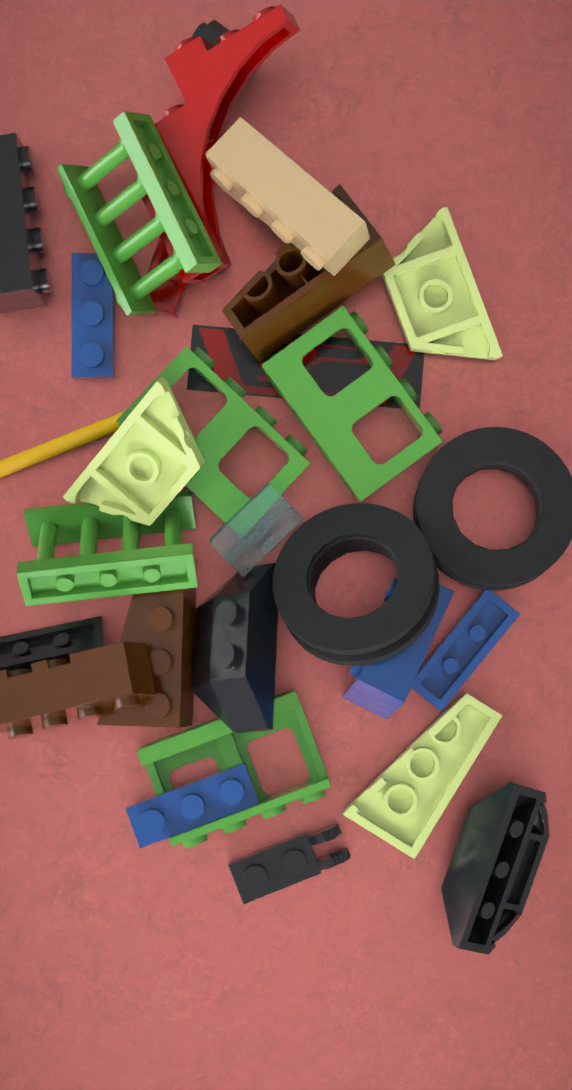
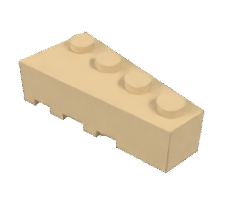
M242 117L206 152L205 155L213 169L209 174L222 190L244 206L253 216L270 226L272 231L287 244L291 242L300 249L301 255L315 269L320 270L323 267L335 276L370 239L366 222Z

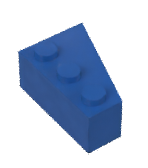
M397 578L392 580L384 596V601H387L394 593L398 581ZM440 584L438 604L432 620L411 646L382 662L363 666H351L349 673L353 677L342 698L387 720L405 702L455 591Z

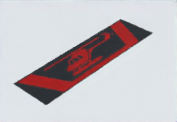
M193 325L190 350L193 352L197 347L203 350L216 363L212 371L223 381L228 376L231 377L245 390L246 395L281 398L262 372L261 365L303 334H298L258 362L234 328ZM329 337L302 359L304 367L327 396L336 395L371 369L350 338ZM369 340L373 347L380 345L387 352L393 362L389 369L397 380L400 381L404 378L414 389L418 397L414 403L420 410L425 353L410 351L406 343ZM194 368L188 370L187 390L218 392ZM393 397L388 398L377 406L401 409Z

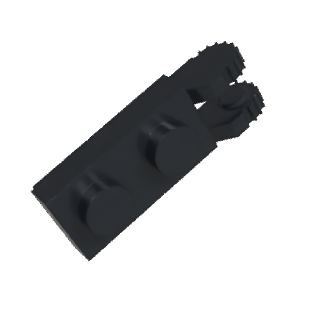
M329 825L308 834L305 831L229 862L228 866L243 904L321 874V870L332 868L350 859L351 855L348 848H339L316 858L312 845L327 842L342 833L339 825Z

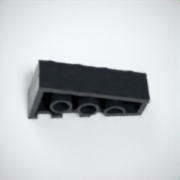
M16 133L0 135V313L47 306L46 293L52 292L48 268H42L40 253L46 252L44 234L41 227L36 228L34 212L40 211L39 198L36 187H30L28 172L34 171L30 147L24 146Z

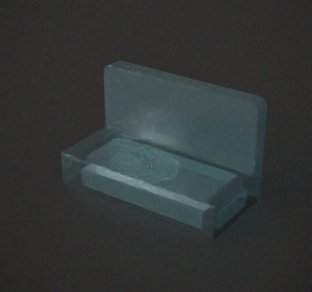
M268 483L209 539V543L244 577L304 518Z

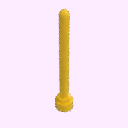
M125 411L0 460V478L115 433L121 426L116 420Z

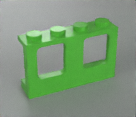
M342 306L263 363L261 367L267 379L351 494L360 503L441 444L443 441L438 435L442 433V429L429 412L423 415L414 401L418 397L411 385L404 378L398 381L389 369L393 362L387 352L380 345L373 347L365 334L369 330L358 313L353 311L349 314L345 307ZM343 329L371 369L336 395L327 396L304 367L302 359L307 353ZM393 397L421 437L386 463L376 464L353 434L352 425L385 400Z
M186 346L116 421L122 425L161 377L167 380L171 388L188 369L194 368L226 398V404L194 438L205 463L185 486L242 537L310 464L303 457L307 449L290 434L284 439L273 428L277 421L260 405L255 410L242 399L247 393L231 377L228 376L223 381L213 372L212 368L216 363L203 350L197 347L192 352ZM256 427L288 457V461L255 497H247L220 472L218 464L250 428Z
M295 688L274 696L273 730L236 733L217 717L142 745L136 750L142 767L146 766L156 795L174 789L170 779V773L174 769L207 757H211L216 761L219 771L245 762L260 801L259 804L169 837L172 847L181 843L185 849L199 845L208 840L207 833L221 828L224 834L236 831L247 825L245 819L260 813L263 819L276 816L286 811L285 804L301 799L302 804L316 801L326 795L324 789L331 787L328 774ZM289 728L295 734L309 771V778L303 783L273 794H267L262 789L247 746L254 739Z

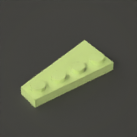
M464 692L342 812L343 815L415 859L503 715Z

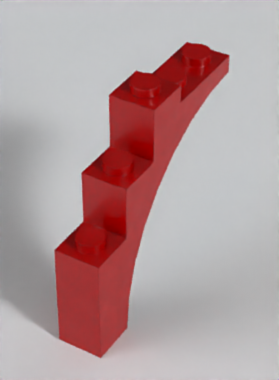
M281 4L277 7L270 6L262 9L254 16V21L241 30L234 29L226 32L217 40L218 44L216 46L201 36L190 37L178 43L175 47V52L164 58L186 105L179 104L167 109L162 114L163 119L155 123V126L222 262L219 267L210 273H185L184 269H182L178 274L183 283L198 285L231 266L219 231L215 208V181L209 174L213 169L205 154L221 138L232 107L251 75L275 49L300 31L293 14ZM146 194L142 200L151 219L156 217V211L148 194ZM165 231L160 237L169 256H172L174 248Z

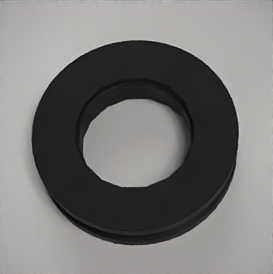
M485 427L471 430L447 442L438 450L426 466L415 493L413 506L414 524H416L427 539L436 567L451 579L480 590L498 591L513 589L541 576L557 562L569 546L572 539V476L554 450L528 433L506 427ZM499 469L515 475L527 485L535 500L536 520L531 534L524 542L510 549L490 550L474 544L461 533L453 516L452 500L456 488L467 476L480 470Z
M352 503L333 507L304 522L289 537L280 551L275 563L272 582L277 609L294 639L306 651L317 658L329 663L345 666H363L382 662L411 646L431 622L438 604L440 588L439 575L432 551L422 531L403 514L385 506L368 503ZM359 551L380 553L393 561L398 571V581L394 593L380 608L364 616L344 618L330 615L318 606L315 588L320 574L332 561L347 553Z

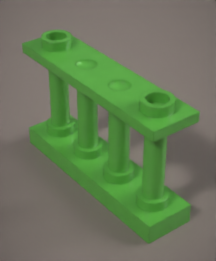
M123 111L113 120L120 136L117 145L90 167L61 164L56 169L63 182L64 191L71 199L116 293L115 297L118 304L124 310L126 316L152 315L157 309L149 293L182 269H184L185 273H210L219 267L222 262L151 116ZM130 157L138 173L137 180L106 204L97 183ZM148 194L156 211V217L124 241L114 220ZM166 231L174 248V254L141 278L132 256Z
M191 491L179 492L150 526L131 521L125 515H111L99 511L100 506L87 502L24 509V517L32 547L38 546L37 560L18 562L17 577L25 606L198 587L193 544H182V530L196 529ZM165 532V546L139 549L140 535ZM123 537L122 551L97 553L98 539ZM80 541V555L54 558L56 544Z

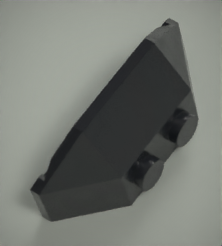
M275 563L241 568L196 608L191 691L236 733L273 730L278 609L274 600L272 583Z
M509 782L469 808L441 887L452 944L456 948L489 955L496 947L495 942L502 938L522 915L550 836L548 814L545 807L547 802L545 792Z

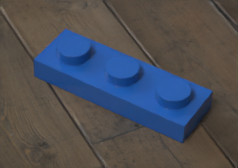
M72 253L71 377L73 379H115V291L97 253Z
M483 590L421 666L411 688L442 712L520 613L493 591Z
M243 762L126 807V811L140 848L257 805L260 801L246 763Z

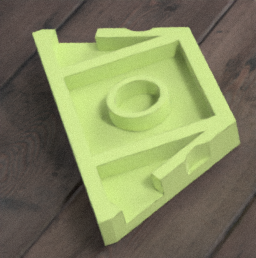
M446 206L441 208L429 224L393 259L396 265L383 273L382 277L410 351L495 361L500 359L503 354L448 207Z
M161 377L148 391L65 493L63 498L66 501L74 504L78 500L100 506L99 511L111 515H125L131 521L150 526L201 468L205 461L166 379Z

